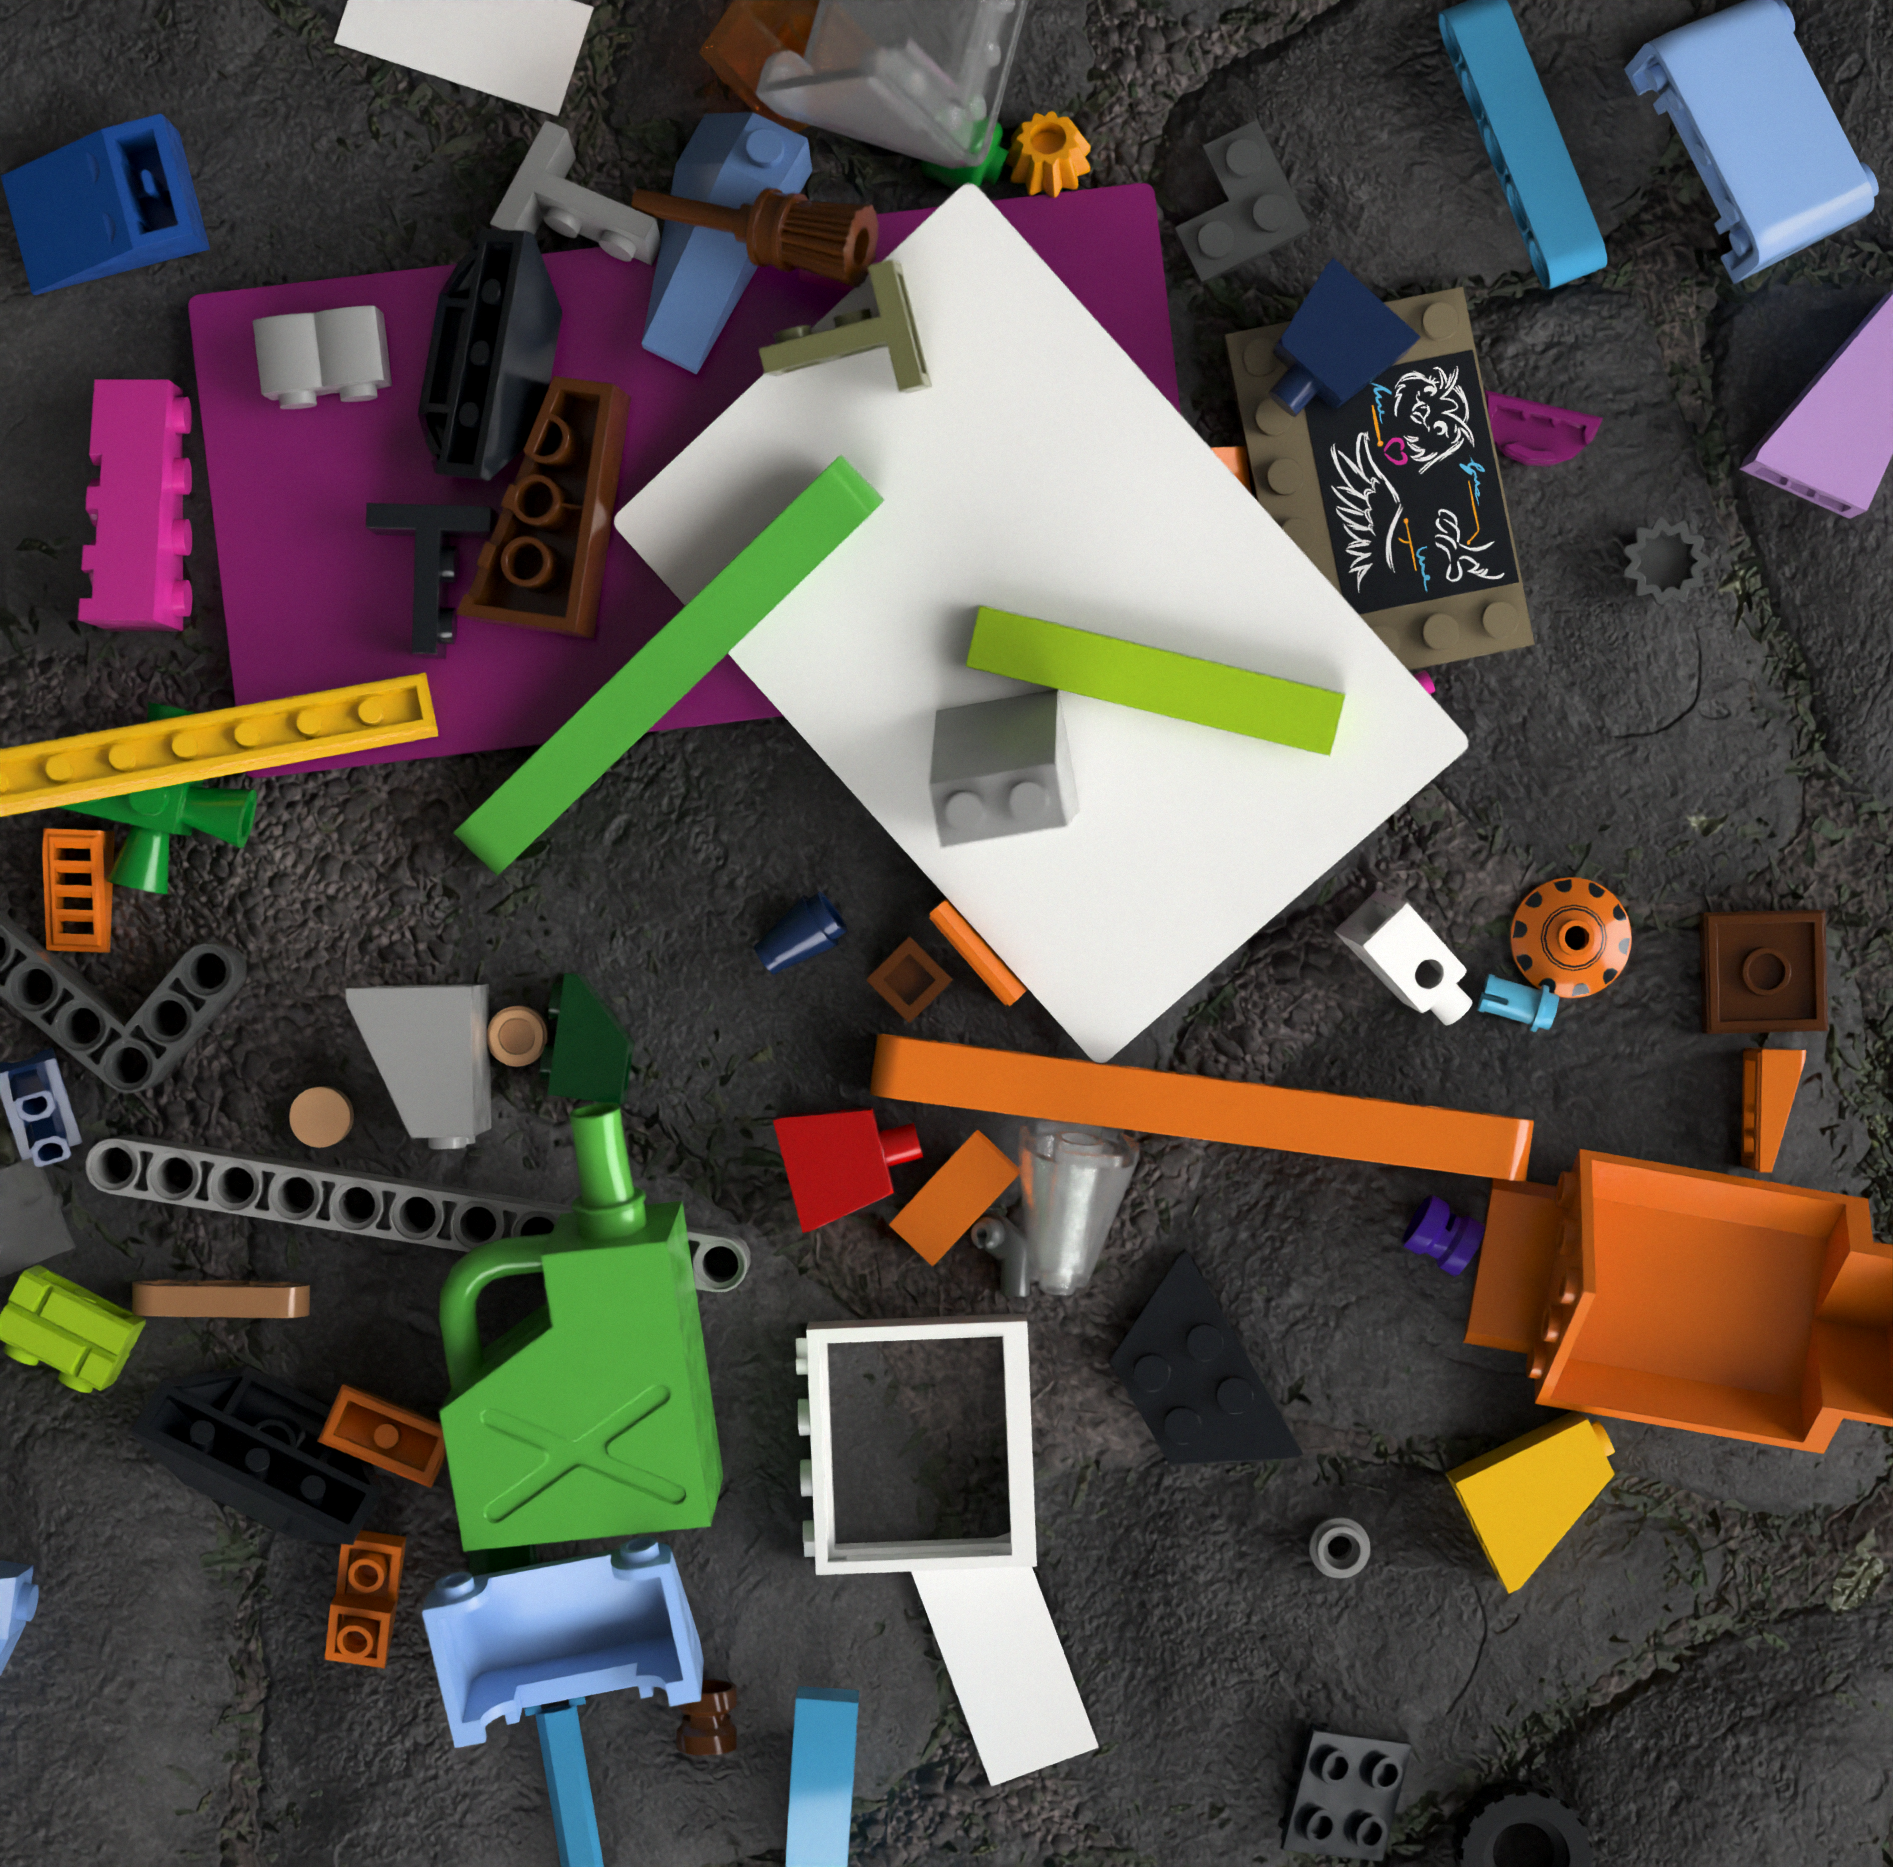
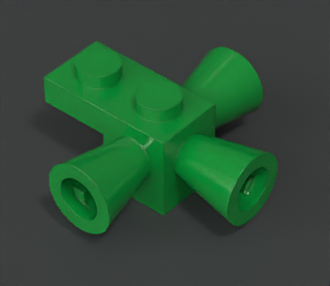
M147 703V722L197 714L157 703ZM203 779L56 807L132 824L106 881L139 890L168 894L169 833L191 836L194 827L241 849L246 844L252 829L256 812L257 794L255 789L202 788Z

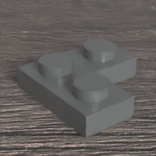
M1257 119L1202 146L1200 152L1225 203L1175 227L1173 231L1199 287L1308 234L1311 229Z

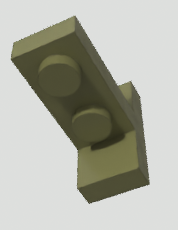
M891 259L868 266L880 314L879 317L872 318L870 309H862L834 317L835 328L812 334L810 325L776 332L773 334L775 345L759 349L765 374L778 376L888 346L899 392L911 393L932 387L901 263Z

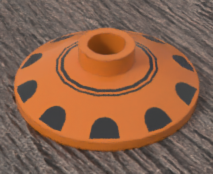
M1582 878L1554 879L1535 888L1518 906L1510 928L1511 953L1521 974L1539 990L1542 985L1549 986V993L1559 995L1562 998L1585 997L1607 987L1623 970L1631 949V926L1627 913L1620 901L1602 885ZM1573 926L1581 928L1585 934L1584 944L1576 950L1568 947L1565 942V934Z

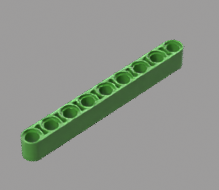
M842 455L836 458L453 833L498 876L883 503L884 499Z

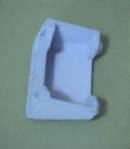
M1746 0L1667 32L1644 44L1624 69L1637 96L1649 90H1653L1660 95L1653 106L1658 115L1667 111L1721 215V218L1714 223L1719 235L1730 230L1729 239L1733 247L1732 251L1720 258L1734 284L1864 218L1872 212L1874 196L1879 192L1878 183L1873 171L1866 163H1859L1793 34L1795 31L1794 18L1783 0Z
M654 1537L634 1538L622 1544L618 1549L473 1577L469 1572L452 1573L440 1578L435 1583L436 1588L429 1592L425 1598L422 1613L455 1748L486 1742V1725L504 1714L507 1724L517 1723L520 1721L522 1708L638 1686L641 1699L652 1697L654 1687H660L666 1690L670 1706L701 1701L704 1658L699 1636L672 1550L667 1544L657 1543Z

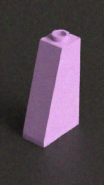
M1893 290L1880 299L1744 458L1740 470L1849 519L1868 510L1893 455Z

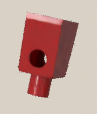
M873 1107L784 1114L773 1119L802 1233L813 1231L894 1193L895 1188L889 1167L923 1158L914 1122L879 1131Z

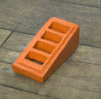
M43 828L42 860L46 950L110 953L113 883L106 880L114 863L115 832ZM66 848L90 849L91 861L66 860ZM66 873L91 874L92 886L65 885ZM65 897L92 898L93 910L64 909ZM64 921L93 922L94 934L63 933Z
M1745 1047V1050H1743L1741 1165H1743V1168L1757 1172L1772 1173L1805 1063L1806 1050L1768 1047Z

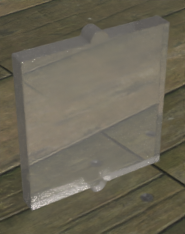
M32 1158L0 1170V1278L75 1248L60 1210L63 1198L59 1195H54L44 1167L35 1166Z

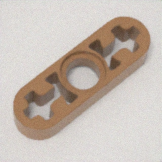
M176 1279L132 1282V1314L164 1317H305L310 1315V1283L296 1281Z

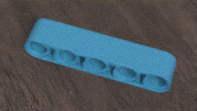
M1468 0L1440 11L1438 23L1445 48L1534 271L1542 286L1546 290H1550L1605 268L1607 265L1605 244L1508 1Z

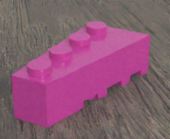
M94 379L89 455L94 466H101L100 478H92L89 486H87L85 509L89 513L93 527H97L96 539H93L90 545H83L81 569L84 573H89L93 588L92 598H79L78 620L108 631H183V617H189L192 611L191 584L189 580H183V556H189L192 550L191 523L189 519H183V495H189L192 489L191 463L189 458H183V434L191 432L192 407L189 397H183V389L168 379Z

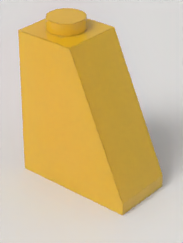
M1572 1411L1446 1472L1497 1580L1509 1594L1523 1586L1615 1475L1607 1459V1456L1615 1453V1450L1599 1420L1590 1423L1580 1412Z

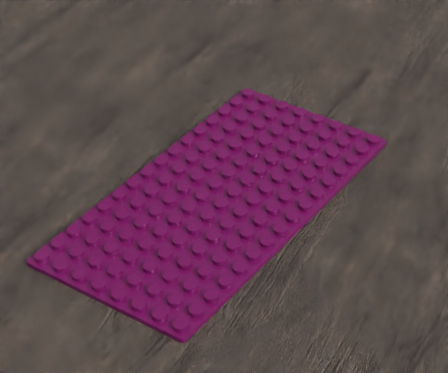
M1136 183L1060 192L1056 198L1043 194L992 200L993 205L1181 415L1156 199L1152 186L1147 183ZM939 207L876 214L879 228L877 230L878 240L875 250L876 259L872 264L882 262ZM601 247L541 254L563 311L550 384L554 376L615 384L631 397L594 639L475 622L457 615L456 643L454 645H446V659L420 658L412 654L415 536L376 535L367 529L366 503L492 507L499 514L500 518L504 508L500 505L509 483H514L526 455L522 450L489 481L441 476L434 473L431 463L433 456L425 442L418 418V408L439 293L457 264L193 296L188 303L235 705L242 706L426 672L438 728L437 737L245 772L246 775L259 779L543 745L685 607L680 599L616 529L614 525L616 514L765 373L759 349L775 345L774 333L803 325H810V329H812L850 292L798 281L800 268H796L792 272H783L777 270L775 266H758L696 375L642 347V338L658 255L651 266L635 258L630 262L619 260L606 253ZM356 306H376L384 313L392 386L377 389L378 398L361 402H342L340 400V393H331L316 396L317 405L314 407L281 409L279 400H270L261 394L253 320L279 315L316 313ZM450 537V546H457L459 551L457 583H448V607L456 608V612L464 593L468 594L479 569V566L476 564L486 541L490 542L491 539ZM727 653L646 733L783 717V714Z

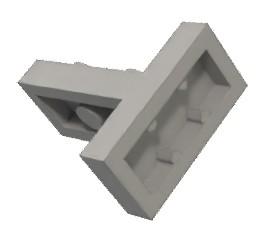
M545 120L490 222L491 229L525 230L535 235L544 219L550 228L561 235L576 238L580 234L599 242L600 247L606 253L619 260L630 262L635 258L652 266L661 245L656 218L566 180L565 177L576 158L568 130Z

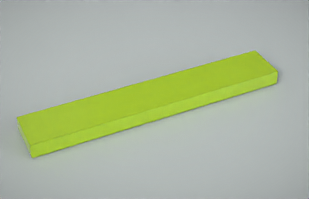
M985 605L979 606L965 667L1330 756L1346 697V693Z

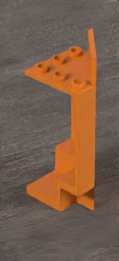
M1579 1149L1570 1172H1561L1557 1186L1529 1181L1492 1178L1484 1221L1485 1232L1480 1243L1463 1343L1527 1354L1526 1376L1535 1379V1404L1824 1454L1843 1418L1893 1427V1245L1873 1241L1868 1199Z

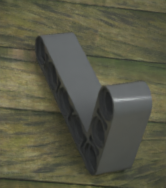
M0 909V935L6 944L5 955L0 961V996L107 1085L119 1092L134 1093L157 1087L162 1083L236 995L247 978L248 967L246 960L237 948L223 943H204L194 946L183 955L131 1018L52 951L46 950L45 945ZM213 953L224 961L226 967V976L217 987L208 985L201 973L202 963L206 957ZM40 970L46 972L53 982V992L44 1003L37 1000L31 990V981ZM172 1000L180 1003L187 1014L186 1025L178 1034L169 1031L163 1022V1011ZM86 1009L93 1011L99 1017L101 1024L100 1032L92 1042L84 1039L77 1027L78 1018ZM132 1048L142 1051L148 1062L147 1072L140 1081L131 1078L124 1067L125 1056Z

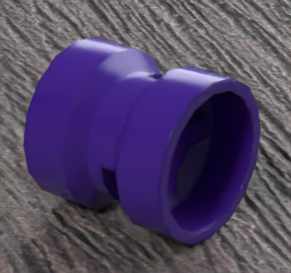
M1430 1194L1420 1204L1403 1234L1401 1245L1417 1255L1429 1254L1436 1259L1437 1267L1456 1277L1462 1272L1476 1252L1484 1235L1485 1225L1468 1215L1458 1217L1451 1213L1448 1203Z

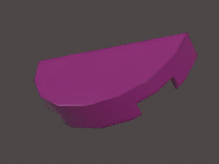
M1487 390L1484 391L1495 445L1505 456L1527 466L1551 467L1574 458L1594 439L1603 420L1602 417Z

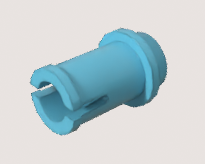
M1492 974L1487 975L1483 985L1485 991L1481 992L1477 1011H1485L1529 1024V1031L1536 1032L1538 1027L1550 1030L1557 1011L1559 995L1549 993V986L1542 985L1540 990L1497 978Z

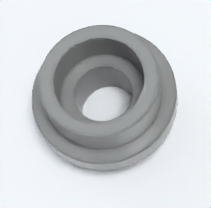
M1335 1516L1325 1519L1315 1527L1309 1540V1553L1313 1563L1323 1574L1333 1578H1348L1357 1574L1366 1565L1370 1555V1541L1367 1533L1359 1523L1348 1517ZM1337 1536L1349 1539V1549L1341 1556H1334L1328 1552L1329 1542Z

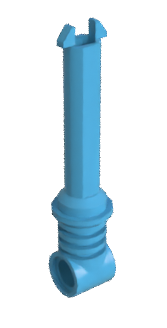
M585 1696L568 1699L569 1704L543 1710L541 1705L526 1707V1716L534 1714L536 1716L561 1867H604L577 1711L578 1705L586 1704Z

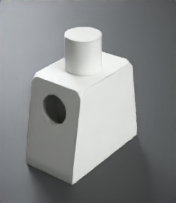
M1376 890L1334 930L1342 941L1406 1005L1420 1013L1430 1009L1446 1026L1459 1020L1470 1009L1472 1000L1456 984L1465 975L1467 970L1407 902Z

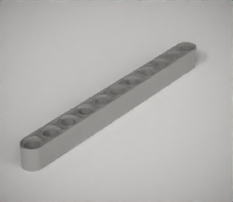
M120 1135L103 1140L89 1151L85 1162L86 1174L90 1182L98 1190L109 1194L470 1252L476 1246L502 1238L528 1236L527 1225L533 1217L547 1218L555 1226L560 1214L574 1212L572 1206L139 1135ZM116 1147L125 1150L132 1160L133 1169L126 1180L118 1178L112 1173L109 1166L110 1155ZM176 1157L188 1162L193 1170V1180L188 1189L177 1187L169 1177L170 1164ZM235 1167L245 1169L254 1181V1189L248 1199L237 1197L229 1187V1176ZM294 1177L306 1179L313 1187L314 1201L309 1209L297 1207L290 1200L288 1187ZM354 1187L367 1189L372 1194L375 1200V1209L370 1218L363 1219L351 1212L348 1206V1196ZM413 1197H422L432 1203L436 1218L430 1228H420L410 1221L408 1205ZM473 1207L486 1208L494 1215L496 1230L492 1237L481 1238L475 1236L470 1231L467 1224V1216ZM686 1225L695 1288L711 1292H727L736 1288L746 1276L751 1264V1253L747 1243L739 1235L728 1231ZM716 1246H724L731 1249L737 1256L738 1270L728 1277L714 1275L706 1264V1254L709 1249Z

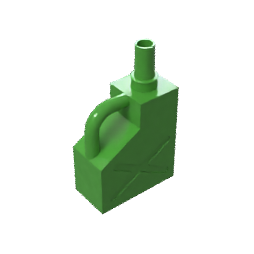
M615 1103L590 1104L574 1109L569 1113L581 1196L571 1203L574 1212L560 1214L552 1233L502 1238L474 1247L452 1266L440 1290L439 1321L451 1389L439 1412L463 1551L711 1526L724 1474L683 1202L674 1201L644 1205V1200L646 1199L645 1191L633 1187L620 1108ZM544 1272L548 1301L482 1350L476 1306L483 1287L492 1280L504 1276Z

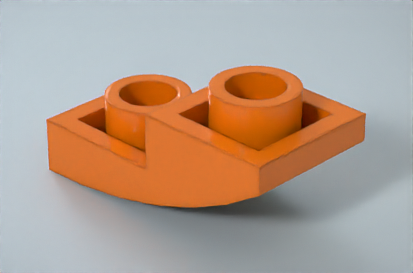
M977 1130L892 1220L889 1226L933 1267L1005 1191L1022 1170L982 1132Z
M361 1530L353 1545L341 1544L336 1594L330 1604L324 1660L385 1668L393 1634L407 1537Z

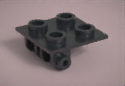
M1311 1720L1309 1730H1302L1300 1736L1303 1739L1298 1759L1302 1761V1765H1293L1291 1771L1298 1780L1297 1782L1288 1783L1287 1791L1290 1794L1284 1815L1278 1821V1827L1282 1829L1280 1848L1287 1851L1382 1862L1412 1744L1334 1733V1726L1322 1721Z

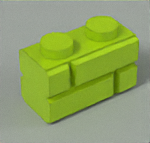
M36 1265L24 1270L20 1275L8 1299L9 1302L0 1314V1340L6 1343L3 1351L11 1358L32 1366H36L40 1360L60 1370L57 1378L66 1386L83 1393H91L93 1388L102 1391L113 1385L117 1380L131 1349L134 1347L146 1323V1319L132 1314L131 1311L41 1265Z

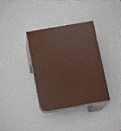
M910 936L866 979L908 1023L953 980Z

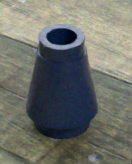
M822 892L816 893L811 898L803 895L763 936V939L754 945V949L763 965L772 974L776 975L783 969H787L839 945L838 937L847 932V926L836 907Z

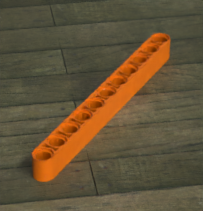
M877 1034L869 1094L873 1096L1514 1181H1526L1534 1120L1513 1116L1111 1063H1096L1088 1060L889 1034Z

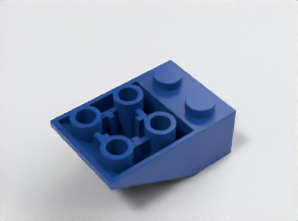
M162 113L100 129L1 175L33 295L210 249L180 132Z

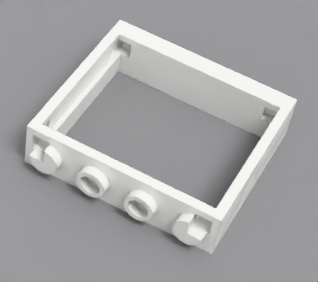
M1026 1313L809 1322L806 1329L807 1338H796L797 1375L808 1374L809 1399H798L799 1436L810 1435L811 1459L800 1460L801 1496H813L814 1520L803 1521L804 1557H815L816 1575L1037 1566ZM1002 1336L1010 1540L987 1541L993 1538L836 1544L828 1343Z

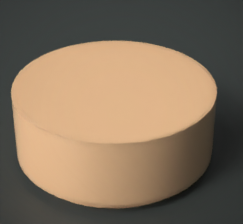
M522 1005L507 1007L499 1011L492 1018L487 1029V1044L493 1056L503 1064L514 1067L525 1066L538 1060L542 1056L545 1043H549L550 1039L549 1027L544 1017L535 1009Z
M317 1086L307 1089L298 1095L290 1108L289 1121L293 1133L301 1142L311 1147L323 1148L340 1142L348 1135L353 1125L354 1111L350 1100L343 1092L330 1086Z

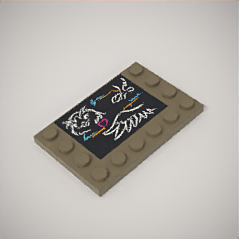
M1459 287L1384 302L1387 307L1421 336L1420 339L1404 357L1339 408L1334 409L1316 394L1296 417L1291 416L1279 407L1268 393L1288 370L1272 352L1291 321L1225 334L1223 344L1243 443L1246 446L1254 498L1407 670L1411 671L1534 645L1464 288Z

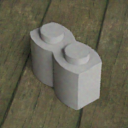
M376 306L345 307L316 313L288 314L253 320L261 394L270 400H279L281 409L314 407L317 405L316 396L331 393H340V400L342 402L369 401L378 398L377 389L392 386L384 313Z

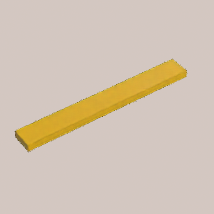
M426 672L0 749V817L437 737L438 728Z

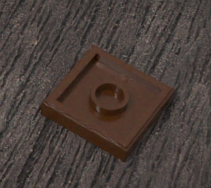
M1825 909L1699 913L1702 1033L1828 1031Z

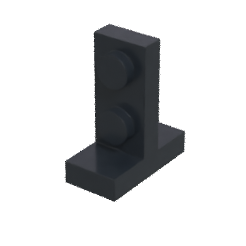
M366 503L367 529L376 535L415 536L412 654L420 658L446 659V645H454L456 643L457 614L456 608L448 607V583H457L459 551L457 546H450V537L491 539L499 520V514L492 507Z

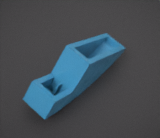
M798 1686L795 1701L786 1867H848L859 1690Z

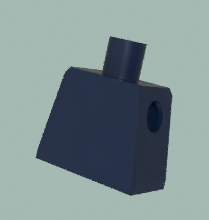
M1332 258L1272 352L1288 370L1268 393L1279 407L1294 417L1316 394L1330 407L1337 409L1404 357L1421 336L1337 260Z

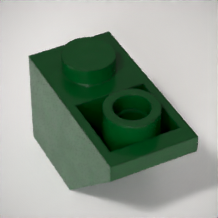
M575 972L564 973L563 984L554 983L550 995L548 1017L549 1019L558 1020L555 1043H545L543 1049L540 1079L549 1080L547 1095L621 1105L627 1102L635 1041L584 974Z

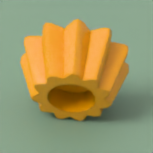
M1053 111L1048 112L1045 116L1035 113L1029 122H1023L1011 136L1012 146L1008 150L1010 152L1005 163L1013 167L1010 175L1011 182L1025 183L1029 196L1043 190L1051 198H1056L1062 188L1076 190L1078 188L1077 176L1091 171L1090 164L1086 159L1091 146L1069 117L1058 118Z

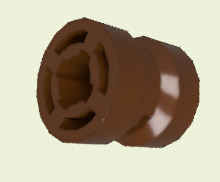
M702 1680L701 1701L676 1705L685 1714L682 1718V1724L676 1730V1749L679 1752L690 1755H718L732 1752L736 1749L737 1727L731 1723V1716L728 1714L737 1704L736 1684L725 1680Z

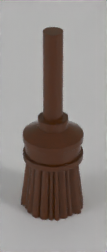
M772 187L763 189L753 204L743 203L739 209L643 189H637L632 197L631 207L651 217L733 233L738 242L746 243L749 260L755 266H775L777 270L783 272H792L796 268H800L859 288L861 283H864L866 276L869 275L868 266L872 265L876 259L875 250L877 247L879 224L877 223L876 211L873 210L872 205L809 201L802 193L790 192L785 194L780 189Z

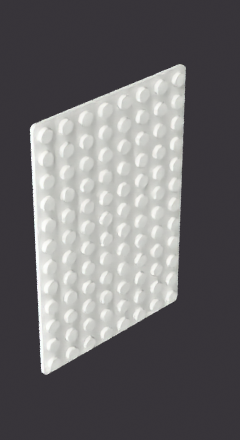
M965 184L883 260L893 259L902 265L932 387L911 393L899 392L888 346L778 376L764 373L616 514L614 525L686 606L840 455L884 499L883 503L728 654L1094 1062L1105 1063L1464 753L1468 746V739L1463 731L977 186ZM870 274L866 276L864 283H861L859 288L855 287L811 329L812 334L834 329L833 318L845 313L870 309L872 318L880 316ZM980 605L1346 693L1330 756L1059 690L1080 806L1079 813L1066 827L941 848L929 787L937 710L1055 690L1054 688L965 667Z

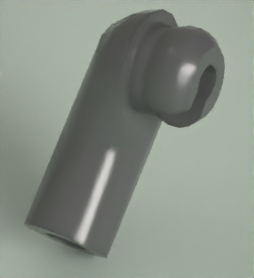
M990 1213L977 1219L971 1227V1240L977 1248H984L1001 1263L1000 1295L1011 1297L1030 1296L1031 1241L1005 1216Z

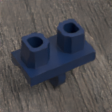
M54 1049L42 1050L34 1057L24 1061L13 1063L0 1062V1097L21 1159L32 1158L35 1166L42 1167L71 1157L70 1146L83 1142Z

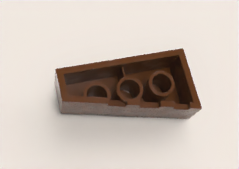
M559 376L553 377L523 452L526 454L514 483H509L500 505L504 508L490 542L486 541L476 564L479 566L469 593H464L456 612L457 615L475 622L594 639L631 397L615 384Z

